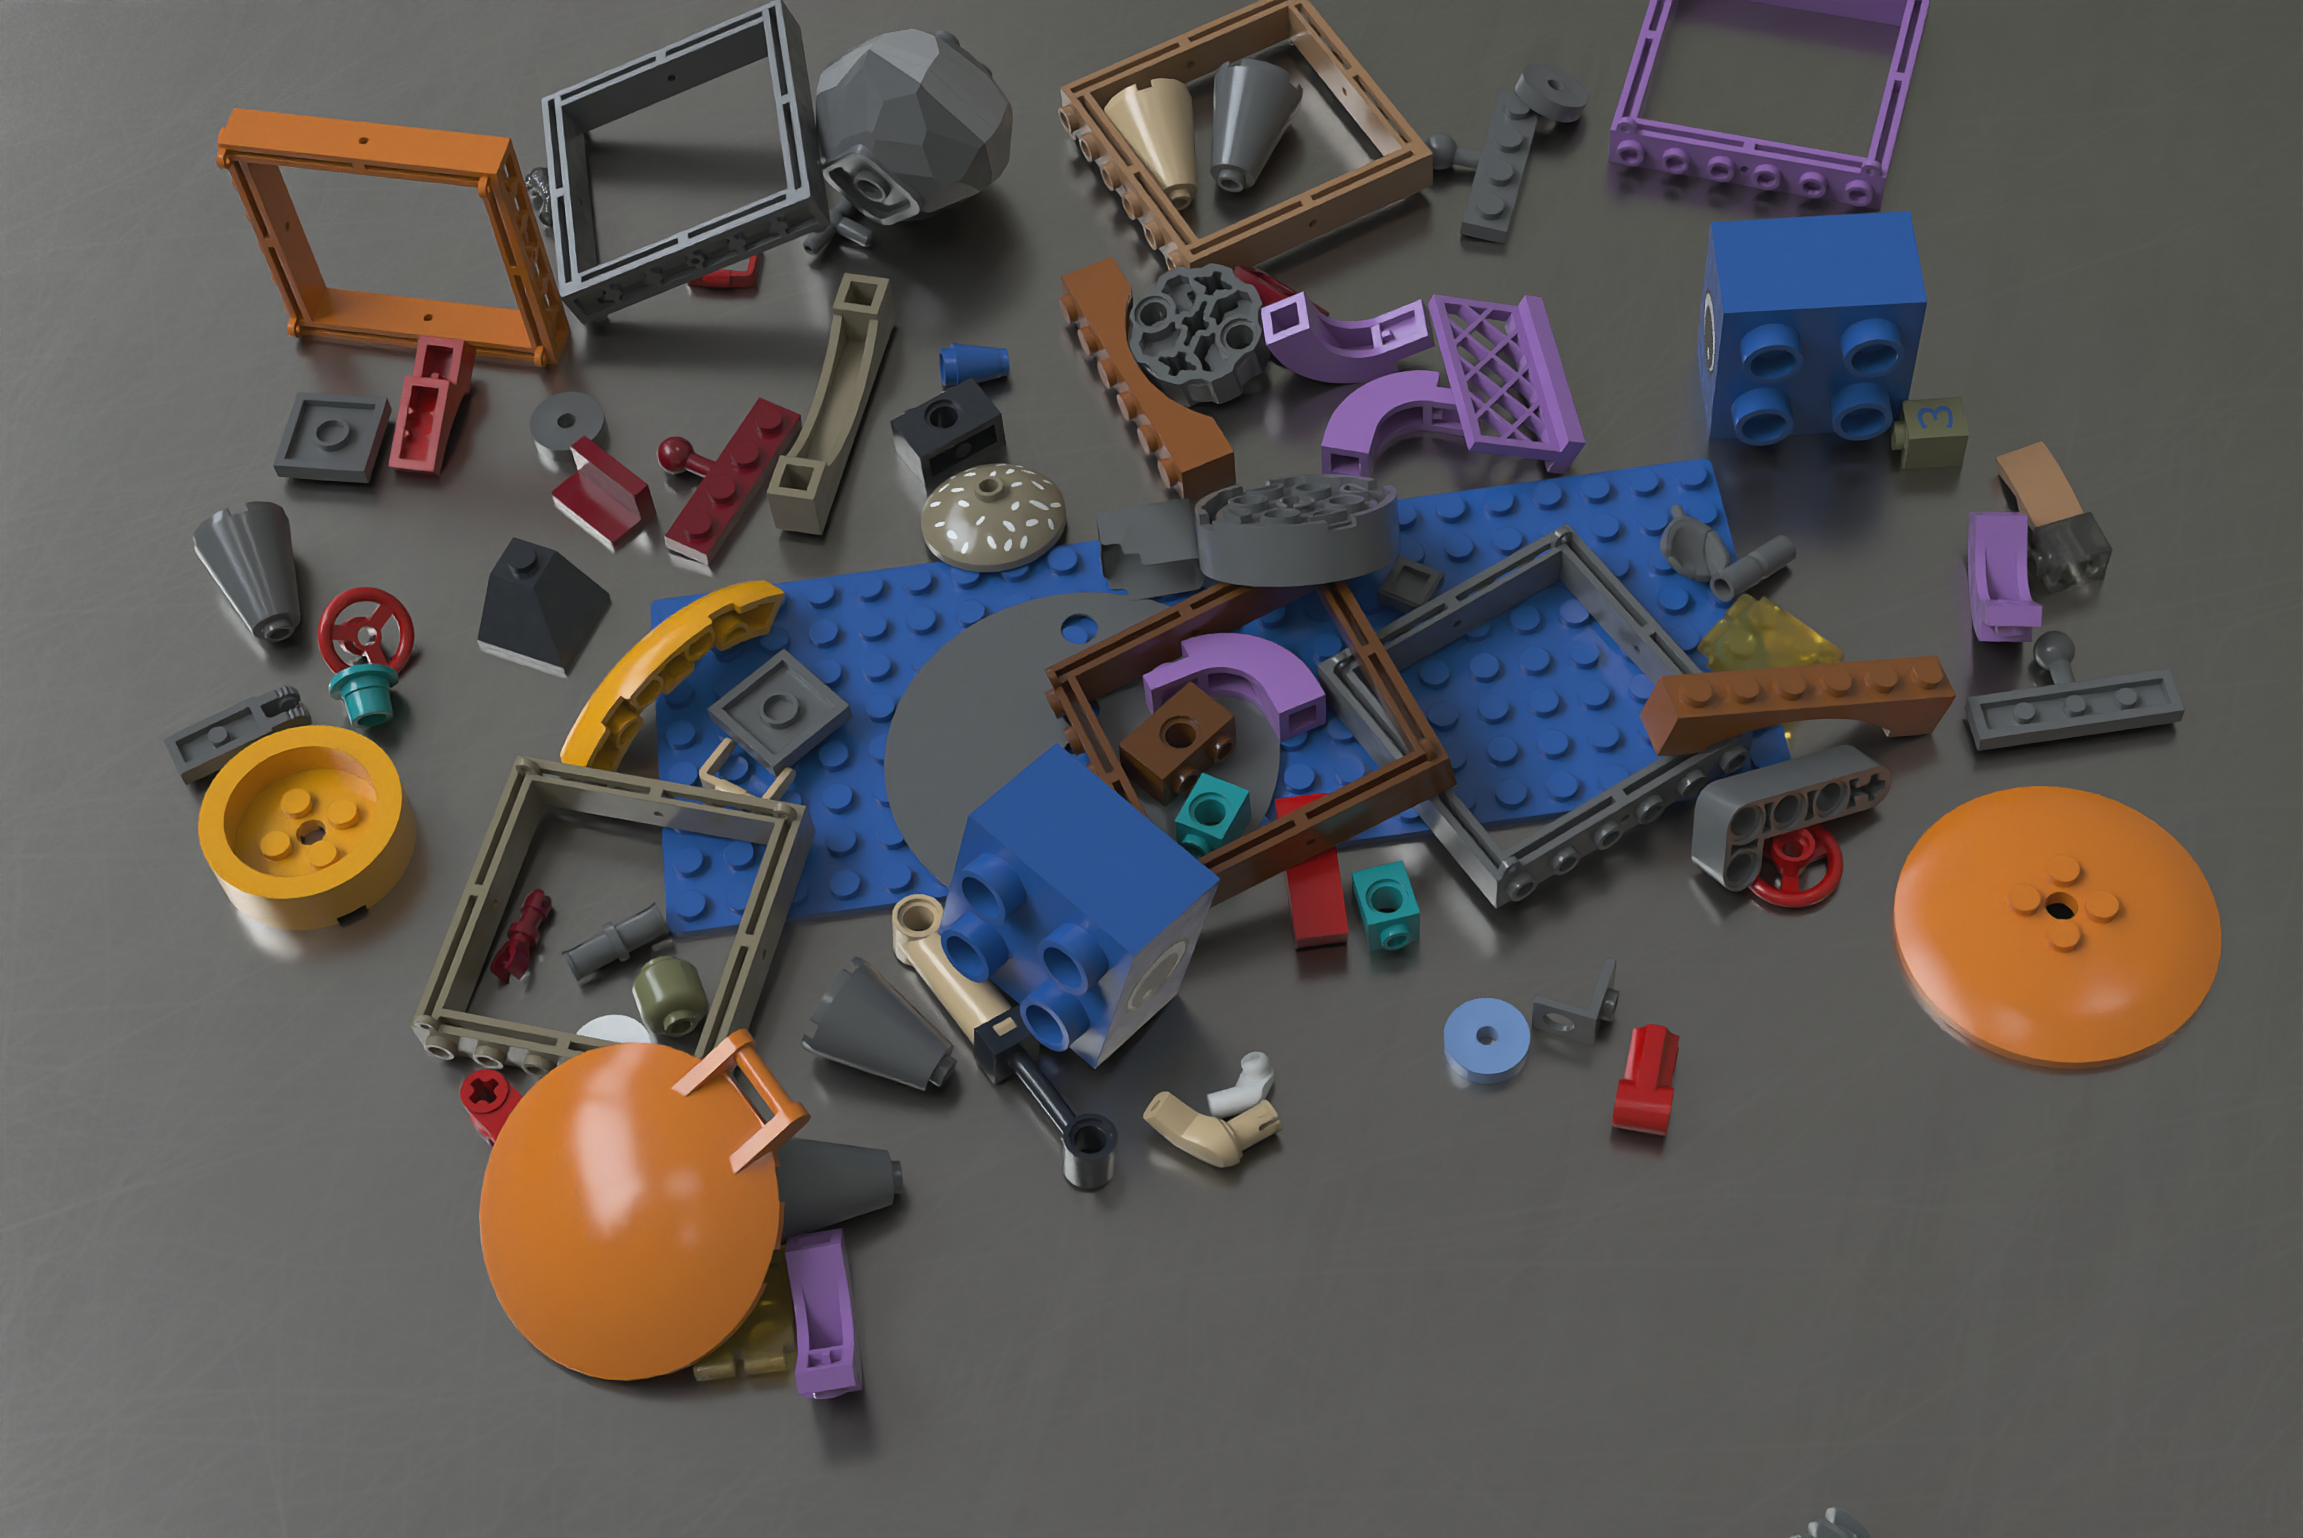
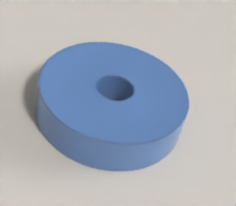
M1495 998L1473 999L1457 1007L1449 1016L1444 1028V1054L1451 1068L1461 1077L1480 1084L1500 1083L1512 1078L1524 1067L1530 1051V1028L1523 1014L1513 1005ZM1488 1036L1496 1042L1491 1045H1483L1478 1040L1481 1037Z

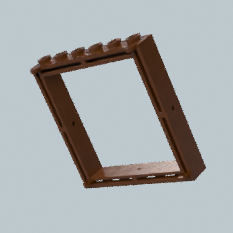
M1345 580L1290 587H1256L1220 582L1044 669L1052 686V689L1044 692L1057 720L1067 716L1071 726L1063 729L1076 757L1086 753L1090 763L1085 765V767L1148 818L1089 702L1153 671L1161 664L1172 662L1182 657L1181 641L1206 634L1230 633L1313 591L1317 593L1408 749L1409 754L1198 858V861L1220 878L1210 908L1457 785L1449 756Z

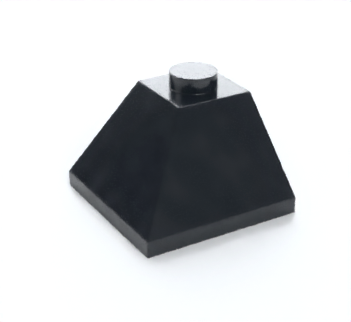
M513 537L490 573L477 641L479 646L565 674L611 598L606 590L556 550Z

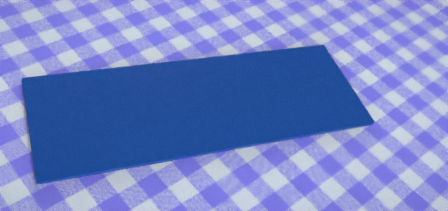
M1693 459L1397 499L1401 546L1400 556L1444 573V584L1436 597L1567 523L1703 673L1767 668L1747 592H1743L1731 601H1721L1713 594L1710 581L1698 582L1683 577L1667 563L1665 557L1660 552L1662 534L1674 519L1670 511L1671 507L1679 504L1682 506L1686 516L1693 517L1716 531L1728 551L1731 564L1738 561L1713 466L1707 459ZM1099 540L1053 546L1045 554L1028 564L998 572L968 571L949 565L944 561L773 584L783 590L785 595L767 635L748 639L724 651H720L715 647L710 649L705 656L694 661L695 670L669 694L665 695L661 692L655 700L659 780L703 788L699 770L725 738L732 739L710 719L707 708L784 648L850 706L852 714L848 721L789 767L796 771V776L779 801L806 806L816 833L784 924L894 909L900 900L913 894H925L935 898L938 902H946L949 888L932 875L909 849L890 809L885 787L884 759L886 741L897 706L909 684L924 664L943 645L961 631L987 616L1029 600L1052 595L1078 592H1105L1128 595L1125 589L1112 590L1109 588L1108 580L1103 577ZM1548 549V550L1544 551L1543 553L1537 555L1535 558H1538V557H1540L1541 555L1547 553L1548 551H1550V549ZM1396 561L1375 572L1345 580L1375 632L1407 614L1377 602V591ZM1516 567L1515 569H1513V570L1509 571L1508 573L1502 575L1501 577L1495 579L1494 581L1496 582L1497 580H1499V579L1503 578L1504 576L1510 574L1511 572L1517 570L1518 567ZM1204 574L1203 586L1198 590L1148 599L1173 606L1221 581L1212 579ZM1561 580L1399 672L1450 758L1457 785L1451 789L1483 828L1560 818L1663 757L1656 755L1640 717V713L1655 685ZM1476 590L1458 601L1461 602L1478 591ZM1315 591L1230 632L1260 637L1284 647L1297 656L1311 670L1317 681L1318 664L1348 648ZM709 593L654 601L650 607L651 631L678 610ZM1436 614L1414 625L1412 629L1424 623L1425 621L1431 619L1432 617L1436 616ZM1087 616L1072 617L1063 624L1061 629L1062 636L1074 644L1087 643L1098 632L1096 622ZM1393 637L1392 639L1386 641V642L1383 643L1382 645L1387 644L1388 642L1394 640L1395 638ZM1372 688L1368 689V690L1372 693V695L1377 699V701L1380 703V701L1378 700V698H1377L1376 694L1374 693L1373 689H1372ZM1091 701L1089 704L1096 718H1098L1100 713L1099 706L1094 701ZM1327 703L1326 724L1280 742V768L1276 790L1269 810L1258 829L1277 820L1275 799L1320 793L1329 794L1380 768ZM1064 716V720L1070 724L1067 716ZM1778 724L1754 730L1750 756L1747 762L1734 773H1722L1707 782L1706 786L1719 779L1791 760L1783 725ZM737 743L733 753L715 774V777L725 779L759 798L763 797L777 779ZM1070 744L1065 748L1067 752L1084 766L1090 763L1086 753L1076 757ZM1700 791L1697 795H1695L1694 797H1692V798L1684 799V798L1682 797L1681 799L1677 800L1676 802H1678V801H1685V800L1697 799L1698 796L1700 795L1701 791ZM675 797V800L703 804L702 801ZM723 805V808L751 813L746 809L739 810L735 807ZM1412 807L1336 845V848L1435 834ZM662 826L666 923L671 931L669 934L674 938H683L738 930L767 845Z

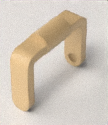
M727 737L699 770L703 788L753 796L749 791L725 779L715 777V774L730 757L736 746V742ZM786 767L762 798L779 801L793 783L796 771Z

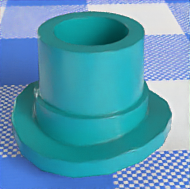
M370 663L354 665L340 671L328 684L330 697L335 700H342L346 705L350 723L353 727H375L393 718L389 694L391 692L390 688L399 683L397 672L391 667Z

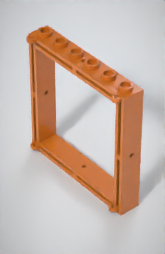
M240 108L233 109L226 126L221 128L218 134L216 163L219 169L229 170L231 174L232 185L238 191L245 208L246 218L251 222L256 234L259 250L266 258L271 270L272 281L277 285L284 302L285 312L290 316L287 326L289 337L299 338L300 335L418 348L420 335L465 340L476 349V355L534 362L537 367H545L546 364L558 365L571 329L562 300L560 299L558 287L511 138ZM504 165H506V169L509 175L508 178L504 169ZM278 166L478 188L479 197L483 199L519 310L327 288ZM514 198H516L519 210L517 209ZM535 263H537V266H538V269H539V275H538V272H537ZM545 294H547L549 305L547 304Z

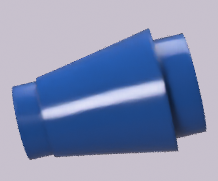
M951 343L950 348L940 349L939 370L942 385L956 386L971 377L979 384L1003 376H1009L1010 365L1007 349Z

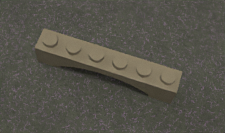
M844 273L832 307L833 320L828 348L812 406L792 449L787 456H779L767 490L774 525L777 529L822 535L897 316L890 279Z

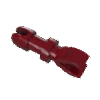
M541 889L532 890L524 898L520 907L522 914L519 921L513 922L507 932L510 940L502 946L491 962L490 971L503 982L508 980L509 972L520 980L527 971L530 962L529 948L535 947L540 937V933L537 930L541 921L547 918L552 906L551 897L544 896V891Z

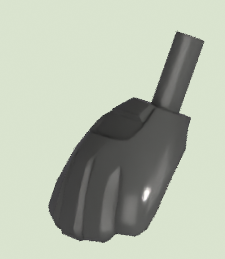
M1673 505L1670 511L1674 519L1662 534L1660 552L1665 557L1667 563L1683 577L1698 582L1711 581L1712 576L1731 565L1728 551L1713 528L1693 517L1686 516L1681 505Z

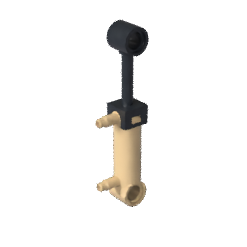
M913 894L904 897L896 904L892 913L893 950L897 958L915 968L974 1045L975 1060L992 1082L996 1084L1016 1073L1062 1132L1061 1141L1063 1143L1062 1170L1066 1178L1074 1185L1082 1188H1097L1105 1185L1112 1179L1116 1171L1118 1132L1114 1124L1106 1117L1098 1114L1085 1113L1079 1116L1075 1115L1035 1063V1061L1039 1060L1040 1042L1024 1024L1020 1014V1004L1012 1007L990 978L982 983L974 982L964 977L953 967L941 946V936L938 934L944 909L935 898L925 894ZM1085 1148H1093L1098 1150L1099 1152L1094 1154H1087L1081 1152L1080 1150Z

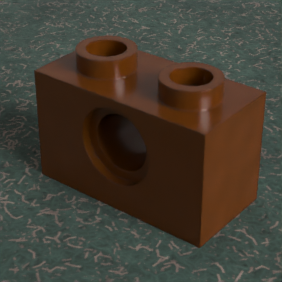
M1190 681L1118 744L1120 763L1126 776L1166 807L1177 796L1188 794L1196 785L1201 774L1207 771L1214 763L1220 764L1231 755L1237 744L1235 715ZM1180 745H1186V746H1188V747H1186V748H1181V749H1180V748H1174V747L1180 746Z

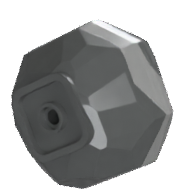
M913 28L876 36L860 42L829 62L820 75L816 94V132L821 161L823 163L821 168L824 179L862 214L878 224L892 225L899 221L924 220L951 209L984 190L1001 176L1009 163L1013 125L1012 106L993 80L990 69L983 63L978 62L968 51L960 47L958 39L948 31L937 30L936 33H929Z

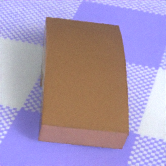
M2043 441L1995 457L1999 475L2016 496L2019 512L2028 515V525L2037 538L2046 534L2061 532L2069 526L2085 521L2084 512L2068 480Z

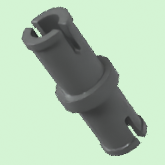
M653 902L647 908L615 925L611 921L602 925L604 931L569 950L562 951V954L578 982L586 975L618 958L621 962L631 958L629 952L671 931L657 905Z

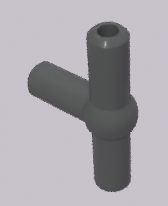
M844 197L834 209L829 210L831 225L824 232H812L803 241L802 245L806 253L816 255L835 234H840L868 248L875 242L876 234L875 231L850 220V217L858 209Z

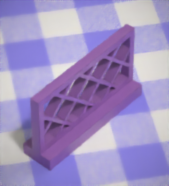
M1434 294L1428 303L1468 450L1544 460L1547 472L1565 474L1586 444L1542 297L1525 295L1519 305L1515 306ZM1448 314L1459 316L1470 326L1463 330L1448 318ZM1487 319L1506 321L1505 329L1507 336L1489 323ZM1478 331L1496 347L1492 351L1488 350L1473 338L1471 334ZM1461 346L1480 362L1474 367L1459 355L1457 348ZM1503 351L1516 363L1518 372L1497 357V355ZM1488 367L1507 383L1501 388L1481 371ZM1471 382L1491 399L1486 404L1469 391L1468 383ZM1512 388L1516 389L1526 397L1529 409L1507 392ZM1497 403L1518 420L1511 425L1491 408ZM1480 419L1498 432L1501 437L1481 435L1478 421ZM1524 424L1537 435L1539 442L1531 441L1518 429Z

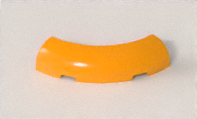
M765 580L737 583L718 589L695 600L660 623L623 656L595 690L577 718L561 750L560 757L562 763L616 772L625 752L644 723L643 718L639 715L645 707L652 704L661 692L667 695L695 670L694 661L705 656L710 649L715 647L720 651H724L748 639L767 635L785 592Z

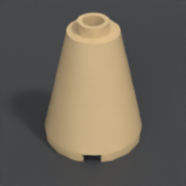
M1157 78L1150 80L1152 84L1150 88L1138 91L1136 84L1125 88L1112 97L1105 106L1104 113L1177 211L1189 206L1191 200L1194 199L1198 192L1192 97L1184 83L1175 79Z

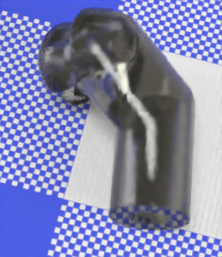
M536 167L531 173L526 175L524 182L527 191L534 188L532 195L542 196L544 199L539 220L542 224L553 227L548 168Z

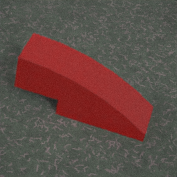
M1320 793L1275 799L1277 819L1327 794ZM1336 846L1284 871L1295 948L1348 942L1349 931L1337 851Z

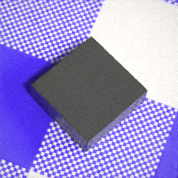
M1399 556L1377 591V602L1408 614L1436 598L1444 584V573Z

